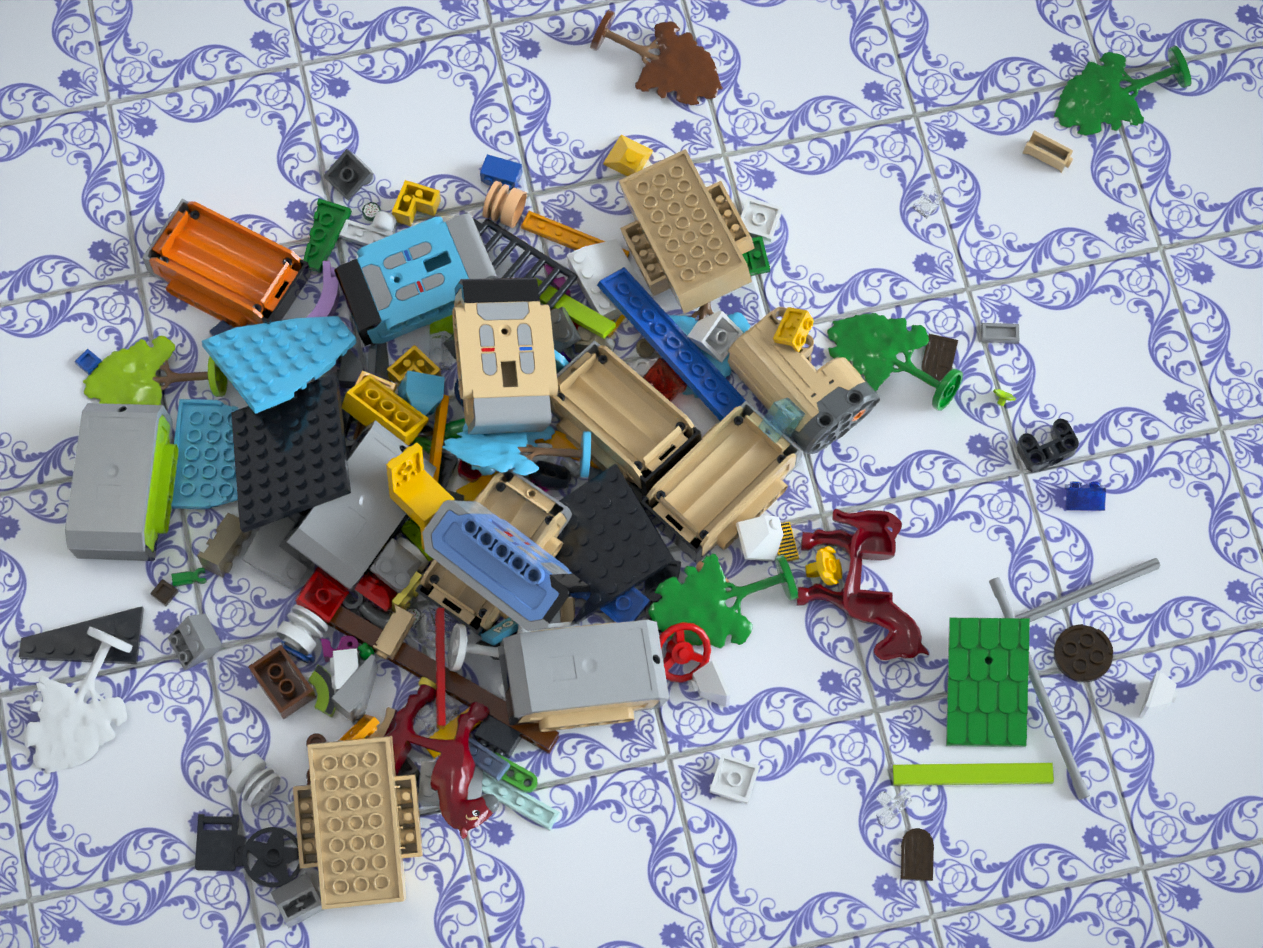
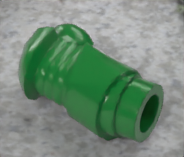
M367 643L358 646L360 651L359 657L362 661H366L371 654L375 655L373 648L369 647Z

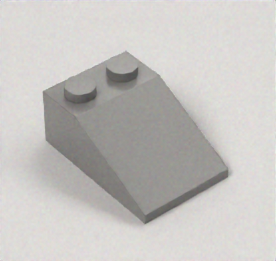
M372 654L332 697L336 710L352 723L356 720L359 721L366 713L365 710L367 709L378 671L375 656Z
M421 761L418 797L421 806L440 807L438 792L431 789L430 785L432 771L436 762ZM475 767L473 778L468 786V800L482 796L483 770Z

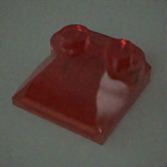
M659 358L642 377L670 402L687 388V384L663 358Z

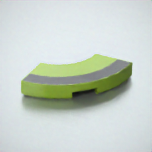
M318 664L308 680L317 692V701L314 707L332 718L336 708L332 701L334 689L332 688L331 675Z

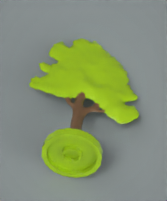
M158 336L153 339V347H149L145 340L140 339L133 346H130L129 349L122 348L119 351H113L83 380V383L86 384L84 394L90 399H100L99 404L161 405L162 390H165L174 382L208 380L210 390L215 397H223L227 391L228 384L227 377L210 356L208 359V372H172L169 368L168 359L175 350V344L165 336ZM161 369L167 376L158 377L156 376V371Z

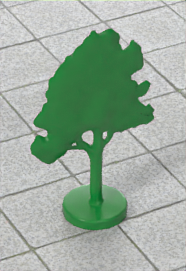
M1176 45L1169 47L1167 52L1171 67L1141 79H1133L1124 71L1126 58L1121 54L1106 52L1100 58L1104 65L1100 66L1095 62H1088L1081 75H1075L1073 79L1067 82L1060 95L1061 99L1054 117H1058L1059 124L1067 128L1079 125L1080 130L1077 133L1085 136L1101 132L1102 122L1111 124V130L1114 131L1121 127L1122 123L1120 120L1130 122V125L1135 126L1143 124L1144 117L1141 115L1138 103L1134 99L1139 89L1173 74L1182 88L1191 86V75L1184 55ZM1120 81H1127L1132 85L1122 88L1119 83Z
M867 313L838 321L834 320V325L828 329V338L837 345L836 347L828 348L830 356L833 359L844 357L848 361L851 360L853 367L860 375L863 374L865 376V380L875 391L878 390L879 386L884 383L892 372H908L936 388L932 399V406L934 409L942 411L952 401L961 385L963 372L959 369L950 370L940 382L915 367L911 362L914 350L927 345L929 342L926 328L922 325H912L911 330L908 331L905 318L887 319L884 315ZM898 353L905 355V363L896 358Z
M716 554L706 555L702 561L704 565L699 572L693 566L685 567L684 572L688 576L683 584L676 577H671L658 585L655 593L660 594L663 598L651 604L648 614L652 621L657 622L658 630L662 632L678 623H694L704 629L710 639V645L722 648L728 635L732 636L731 643L741 645L746 642L753 629V624L745 616L741 615V601L744 597L781 584L790 601L798 598L794 577L785 556L781 554L775 558L778 575L739 587L733 583L726 582V577ZM736 597L734 605L731 608L727 607L725 601L728 598ZM684 630V641L692 646H701L703 644L696 633Z

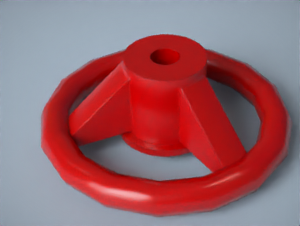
M685 622L670 626L659 636L662 649L666 639L674 633L672 639L666 645L667 652L663 660L666 679L670 682L683 683L692 680L693 673L709 663L711 645L708 635L704 629L696 624ZM684 630L692 631L700 637L704 647L703 655L695 652L693 646L684 641ZM690 660L699 662V665L694 670L684 675H675L668 671L675 663L682 665Z

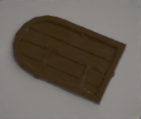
M929 334V342L926 345L922 360V371L941 382L944 376L953 369L958 340Z
M911 829L903 836L901 843L900 879L933 881V838L924 829Z

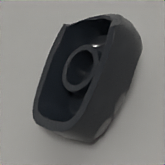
M540 460L535 463L539 470L528 475L531 483L549 490L565 489L571 481V474L568 469Z

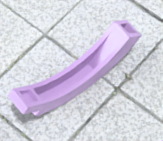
M323 261L322 293L314 310L306 318L334 316L340 297L339 277H336L335 267H331L330 261Z

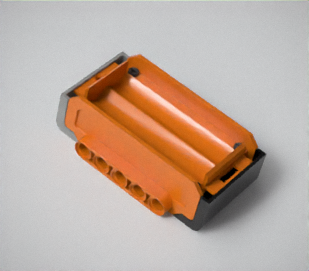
M183 198L142 257L147 271L168 283L165 288L168 293L221 321L224 320L234 328L246 326L247 324H270L271 322L282 321L311 277L308 262L301 260L292 250L195 201H187Z

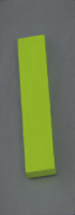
M534 277L522 292L527 294L531 287H536L537 289L543 281ZM549 285L538 298L540 303L546 305L558 290ZM566 294L552 308L559 309L564 307L573 322L603 339L616 327L615 322Z

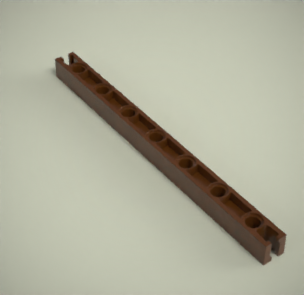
M340 605L330 622H325L342 634L355 637L359 644L367 643L369 647L373 648L375 653L377 652L373 645L377 646L376 642L383 630ZM403 642L393 660L387 657V660L419 679L425 677L436 684V661ZM445 666V694L468 707L473 702L485 705L490 710L489 715L520 732L522 739L550 754L560 738L558 731L541 732L539 723H519V717H514L513 705L460 674L450 671Z

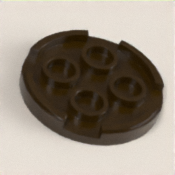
M1083 624L1073 625L1059 635L1054 646V660L1058 669L1069 679L1077 682H1092L1104 676L1109 670L1113 660V647L1107 635L1100 629Z

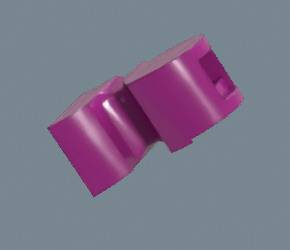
M341 637L336 649L331 647L329 640L321 639L325 662H330V658H333V651L357 648L359 652V643L355 637Z

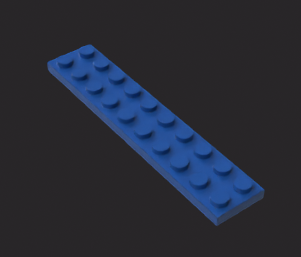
M625 267L599 281L597 286L720 422L734 408L741 406L746 401Z

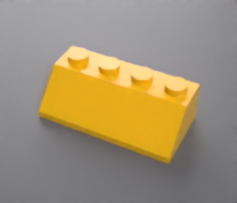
M368 375L347 391L342 404V409L366 427L376 420L408 446L414 441L429 420L428 417L371 375Z

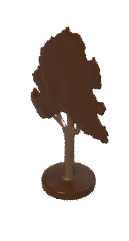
M608 9L596 30L590 48L597 51L606 37L638 53L642 57L645 67H643L639 79L635 83L636 89L642 92H649L650 88H658L657 93L661 98H667V92L676 91V100L688 105L699 104L697 96H703L706 99L716 98L718 90L723 89L711 54L702 46H697V42L694 41L690 32L676 35L680 28L675 22L669 21L656 24L654 27L656 39L650 45L643 46L610 31L615 12ZM657 48L660 50V55H654L648 51Z

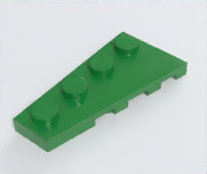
M318 198V207L314 213V223L310 230V240L306 246L302 265L305 269L321 273L323 261H327L343 225L346 219H349L352 210L351 208Z

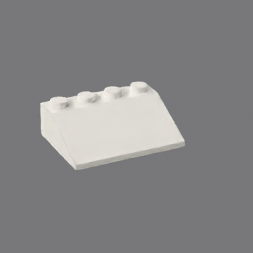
M617 239L585 246L567 254V265L578 276L576 281L592 310L610 320L619 317L622 313L597 286L600 280L625 267L644 288Z

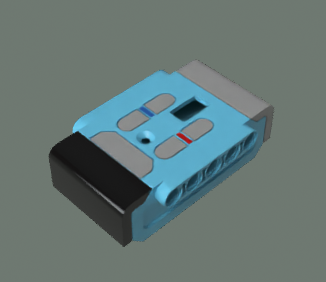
M469 213L462 214L446 222L441 217H434L373 242L357 251L359 258L342 264L334 270L357 332L365 346L372 344V342L376 344L388 342L452 315L455 296L460 289H465L466 300H468L469 289L502 288L473 217ZM485 292L483 296L491 297L495 292Z

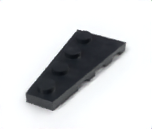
M675 560L645 580V596L651 600L650 604L646 607L647 620L652 621L648 614L651 604L663 598L660 594L655 593L658 585L671 577L679 579L681 561Z

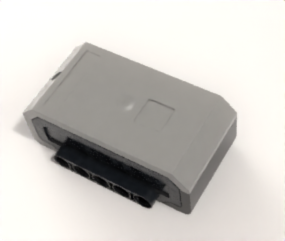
M376 420L368 425L350 448L346 446L351 493L288 516L295 524L282 540L279 547L313 573L315 571L319 572L344 592L351 589L362 575L370 572L368 568L390 539L395 538L409 518L389 496L386 464L392 458L399 456L409 446ZM423 458L424 470L433 477L436 467Z

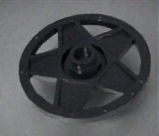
M268 827L254 833L244 846L242 855L244 869L247 875L261 886L270 888L281 887L295 879L301 870L300 863L298 862L296 870L290 877L288 876L286 864L299 860L298 840L291 832L283 828ZM272 832L267 843L254 841L260 835ZM283 834L289 837L297 848L284 847ZM247 851L258 859L251 871L247 863ZM271 873L278 882H266L259 878Z

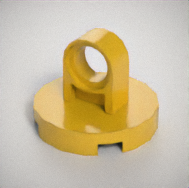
M829 546L820 548L816 554V562L805 566L806 577H821L823 582L830 586L840 583L838 580L842 579V566L840 559L836 560L833 555L836 553L835 550Z

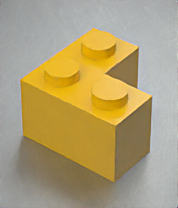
M405 180L392 209V215L398 223L410 227L417 211L435 216L441 202L440 191Z
M413 345L387 368L389 379L397 384L398 387L407 371L442 377L441 369L416 345Z

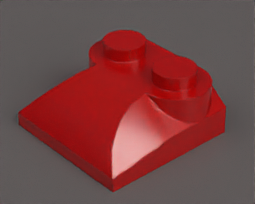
M317 569L305 583L295 601L297 605L310 610L319 618L329 623L349 592Z
M371 571L365 574L355 587L356 591L385 611L392 608V601L398 594Z

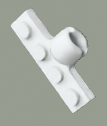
M385 211L377 212L370 225L346 219L339 236L342 239L366 246L393 235L392 232L397 221L392 214Z

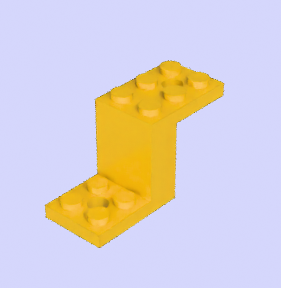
M415 443L413 446L407 447L399 456L392 458L386 464L389 496L420 526L422 548L425 550L422 532L442 503L455 499L424 470L422 447Z

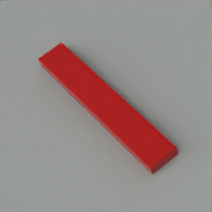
M437 608L435 612L436 728L445 729L444 608Z

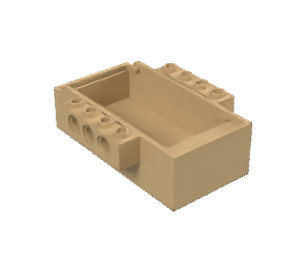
M686 149L619 180L625 201L635 219L634 222L620 229L653 296L671 289L678 305L685 314L752 282L747 263L742 255L754 249L752 237L723 183L719 181L706 187Z
M392 736L308 744L311 784L294 786L293 795L300 868L318 867L322 909L405 901L406 889L403 858L423 856L416 774L396 776Z

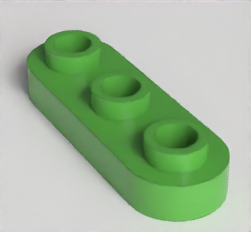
M495 753L511 765L501 778L503 781L525 793H531L537 788L538 781L534 773ZM513 771L514 775L509 777L507 772ZM529 780L531 781V785L525 786L524 782Z

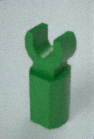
M198 568L195 572L172 573L173 587L190 585L193 582L205 584L207 582L206 578H199L200 574L206 573L205 568Z

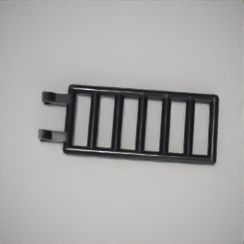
M473 218L480 236L487 228L496 232L485 245L487 253L502 236L510 241L492 262L494 270L499 267L516 246L525 250L499 280L502 288H512L506 283L530 255L539 260L515 287L517 288L518 297H526L521 292L545 264L552 267L553 270L536 289L538 298L560 273L568 277L546 303V305H549L550 310L577 280L578 276L574 272L490 219L480 223Z

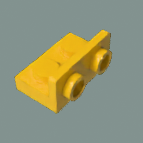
M787 307L773 337L774 342L792 346L795 351L800 352L810 329L813 327V318L807 310Z

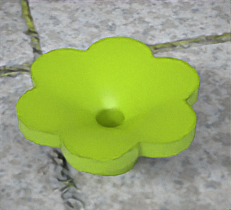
M1001 389L993 390L999 396L997 404L1001 406L1005 405L1006 400H1016L1011 393Z

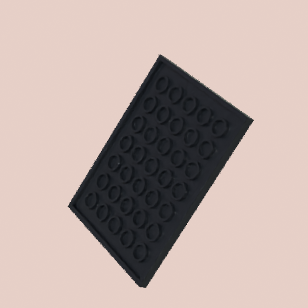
M335 373L307 383V387L303 390L299 388L295 391L294 397L290 400L256 414L249 406L231 412L239 522L243 533L351 493L339 379Z

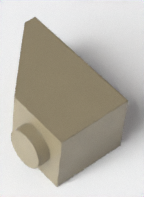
M578 327L581 340L574 344L576 353H581L594 340L600 345L607 346L614 352L616 341L608 336L603 339L584 327Z

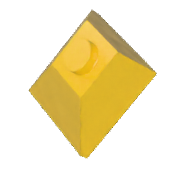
M620 135L603 165L625 176H629L643 169L653 150Z

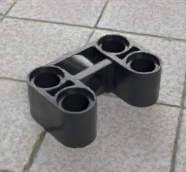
M1060 418L1054 421L1050 431L1053 441L1039 446L1032 434L1025 433L1020 436L1016 449L1029 471L1038 472L1075 455L1079 441L1067 420ZM1056 428H1062L1064 432H1058ZM1027 442L1030 444V447H1025L1022 443ZM1065 444H1071L1073 448H1067ZM1035 458L1039 463H1033L1031 459Z

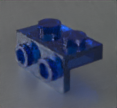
M1071 481L1070 484H1065L1066 510L1105 511L1106 487L1101 485V482L1092 481L1089 484H1082L1079 481Z

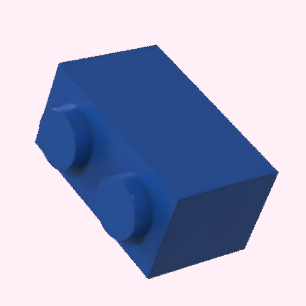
M487 154L480 171L481 182L492 186L495 181L502 183V186L504 184L508 185L509 190L517 188L523 173L522 164Z

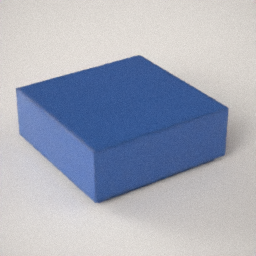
M87 349L74 362L90 375L102 361Z

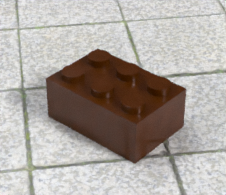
M279 645L248 666L252 676L283 720L316 698L314 690L282 645Z

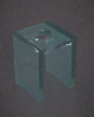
M785 398L773 403L760 423L759 428L774 443H777L783 433L788 438L791 437L805 413L789 398Z

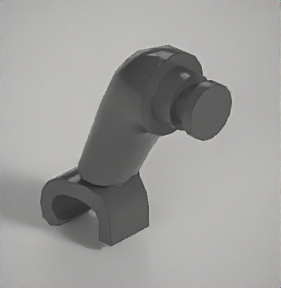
M356 591L359 597L358 601L353 598L351 593H348L342 602L344 606L349 609L358 607V611L370 623L384 630L393 613H384L371 602H366L367 598L358 591Z

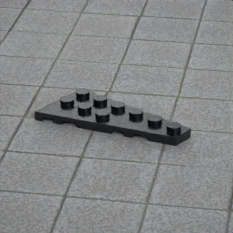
M141 606L23 637L20 643L19 658L27 660L93 662L102 643L100 640L87 634L89 627H93L133 646L129 653L111 646L103 663L137 664L144 608Z

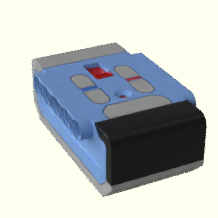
M447 500L443 502L422 532L425 553L527 631L569 626L590 597V587L572 574L564 564L506 520L500 519L477 501Z

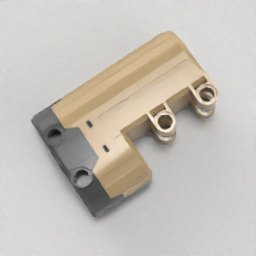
M777 307L743 333L730 346L728 350V363L730 368L806 454H815L843 437L851 428L862 421L880 401L877 392L844 357L835 358L816 370L811 364V353L814 347L812 336L807 335L805 344H808L809 347H802L800 352L795 351L792 346L775 343L773 337L781 322L776 317H783L786 312L785 307Z

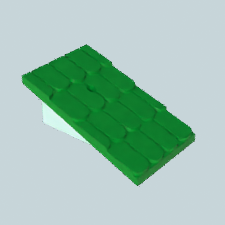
M949 618L946 746L1026 747L1030 618Z

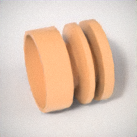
M495 181L485 198L482 212L483 217L487 219L491 217V220L496 221L501 215L500 223L514 228L524 210L527 192L513 188L509 193L508 185L504 184L502 186L501 182Z

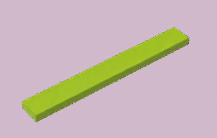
M1053 763L901 764L892 766L893 786L1054 783Z

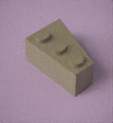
M227 513L217 527L214 539L209 538L206 542L209 546L205 552L200 551L197 555L202 568L220 577H224L226 573L230 572L233 566L232 561L235 556H239L242 550L241 545L244 540H248L251 531L243 533L240 529L239 517Z

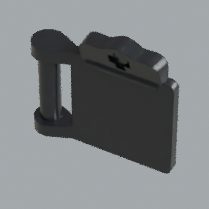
M198 814L196 870L235 871L236 867H243L242 855L246 844V837L238 835V814H233L232 817ZM204 825H232V830H204Z

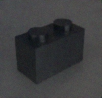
M490 715L483 719L474 734L478 743L486 748L488 746L494 749V753L508 758L511 757L522 739L520 732Z

